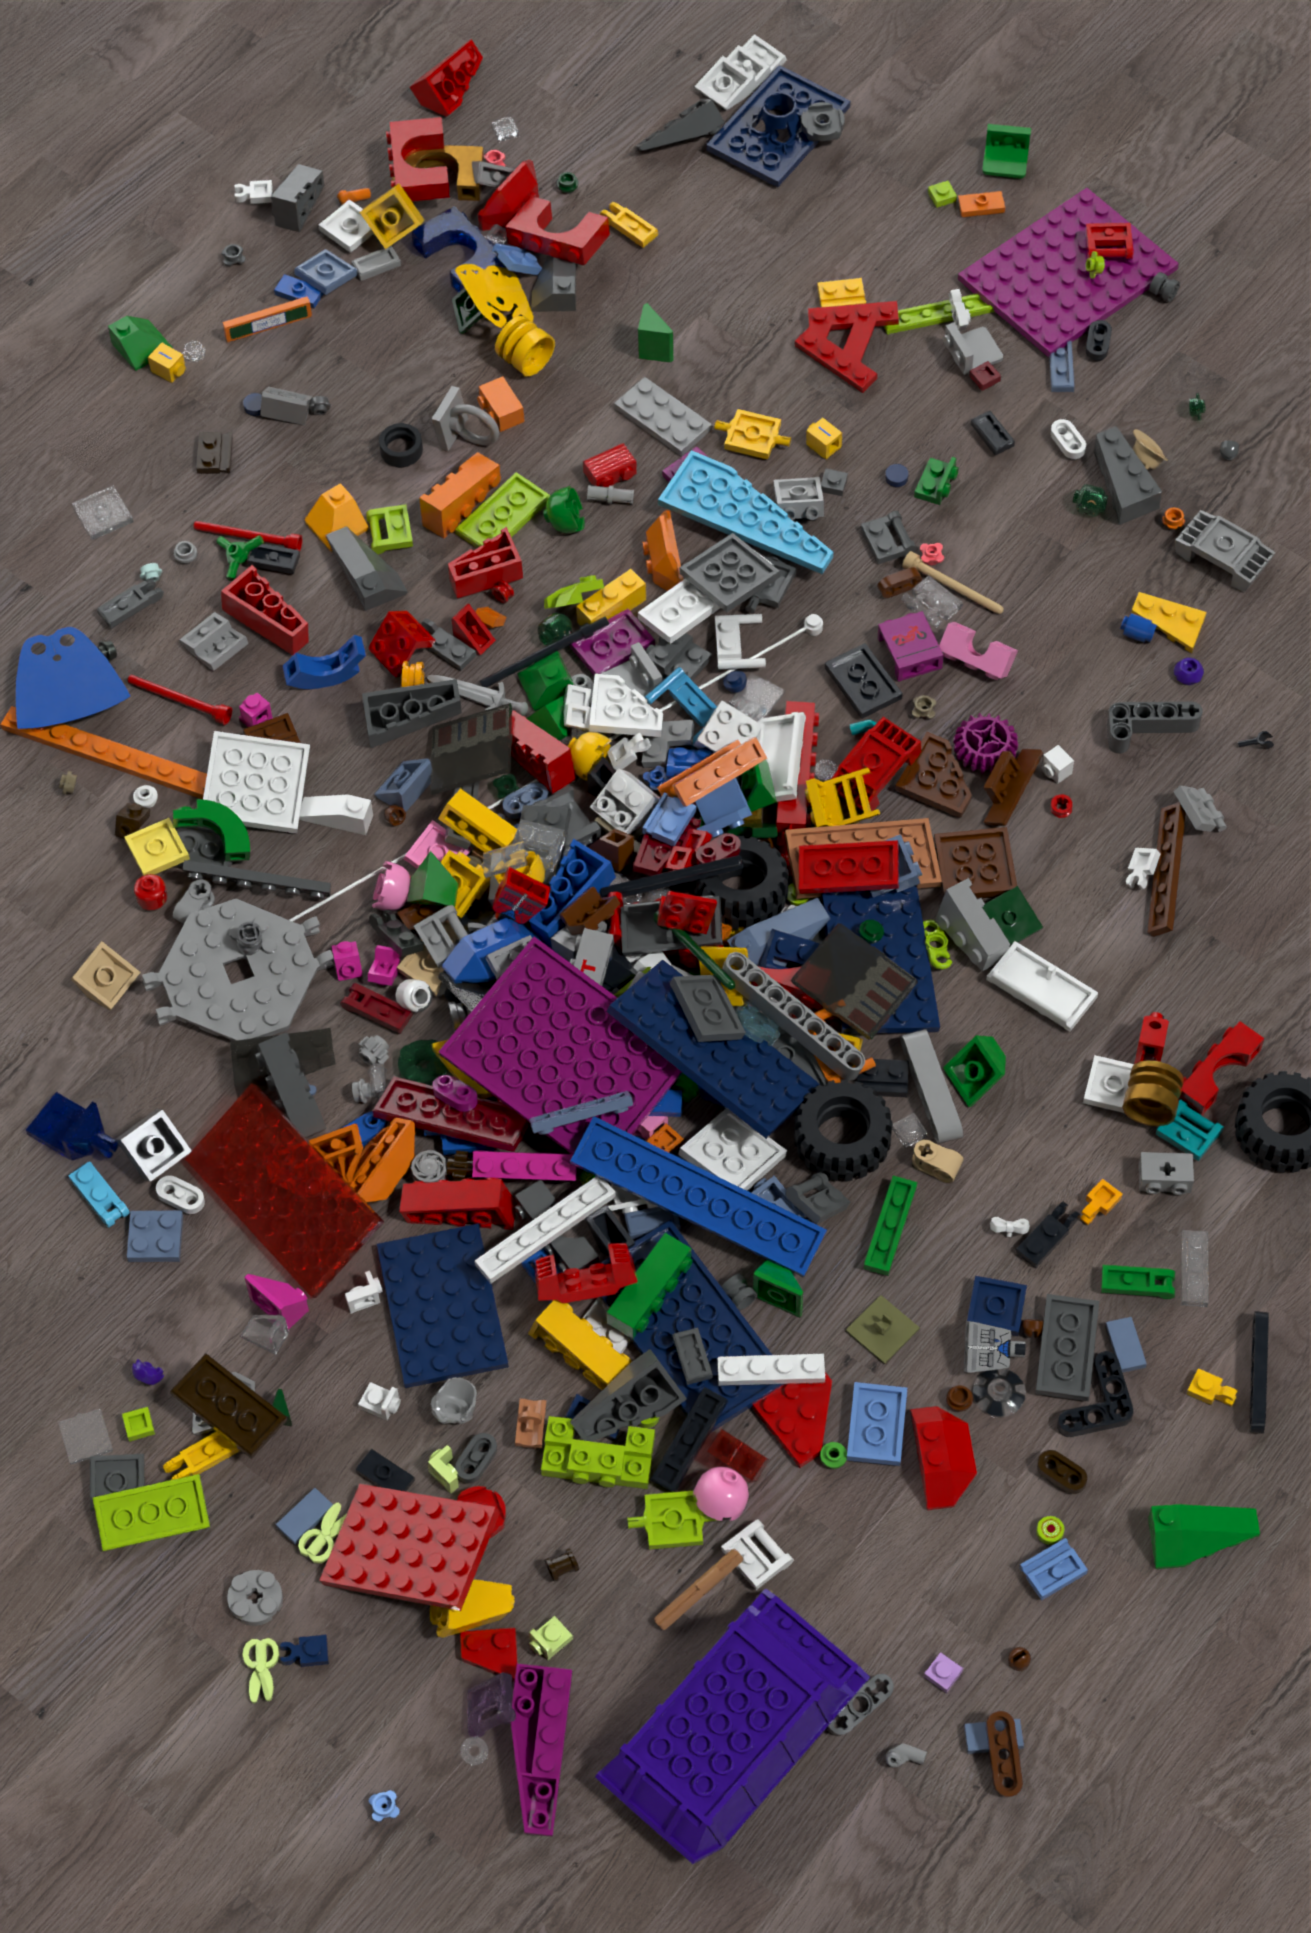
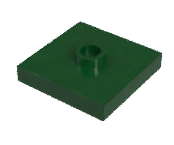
M1018 886L991 900L982 907L989 919L994 918L1010 943L1009 948L1015 941L1019 943L1044 928Z

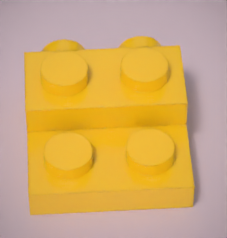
M449 850L442 859L441 864L459 883L455 909L457 916L462 918L474 900H479L490 885L491 878L488 877L490 872L479 864L476 867L469 864L471 859L459 851L455 854Z

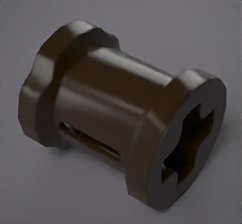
M570 1548L566 1549L564 1554L553 1559H545L546 1567L554 1582L558 1581L560 1576L572 1570L575 1572L580 1570Z

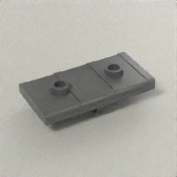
M713 895L699 896L717 900V906L707 934L684 931L700 947L723 945L720 898ZM660 901L626 904L624 907H621L622 953L624 956L688 949L672 933V930L662 929L654 922L653 917L659 910Z

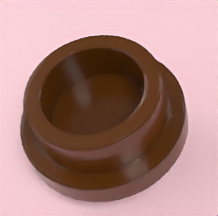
M958 1385L948 1391L946 1401L952 1410L962 1412L971 1407L973 1395L967 1387Z

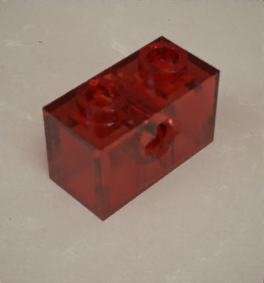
M723 1429L720 1430L707 1451L754 1482H757L770 1461L769 1458Z

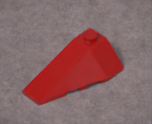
M471 39L421 76L409 88L421 106L447 117L461 105L462 97L470 87L468 84L472 76L476 74L483 56Z

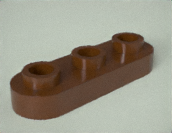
M996 1711L986 1720L993 1784L998 1794L1003 1797H1012L1017 1795L1023 1786L1015 1722L1009 1713ZM997 1720L1004 1723L1003 1731L996 1730L995 1722ZM1001 1749L1008 1751V1758L1006 1760L999 1757ZM1005 1777L1012 1780L1010 1788L1003 1786L1002 1782Z

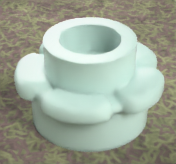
M157 563L146 564L140 568V578L142 580L151 578L156 582L160 579L159 576H161L162 569H159Z

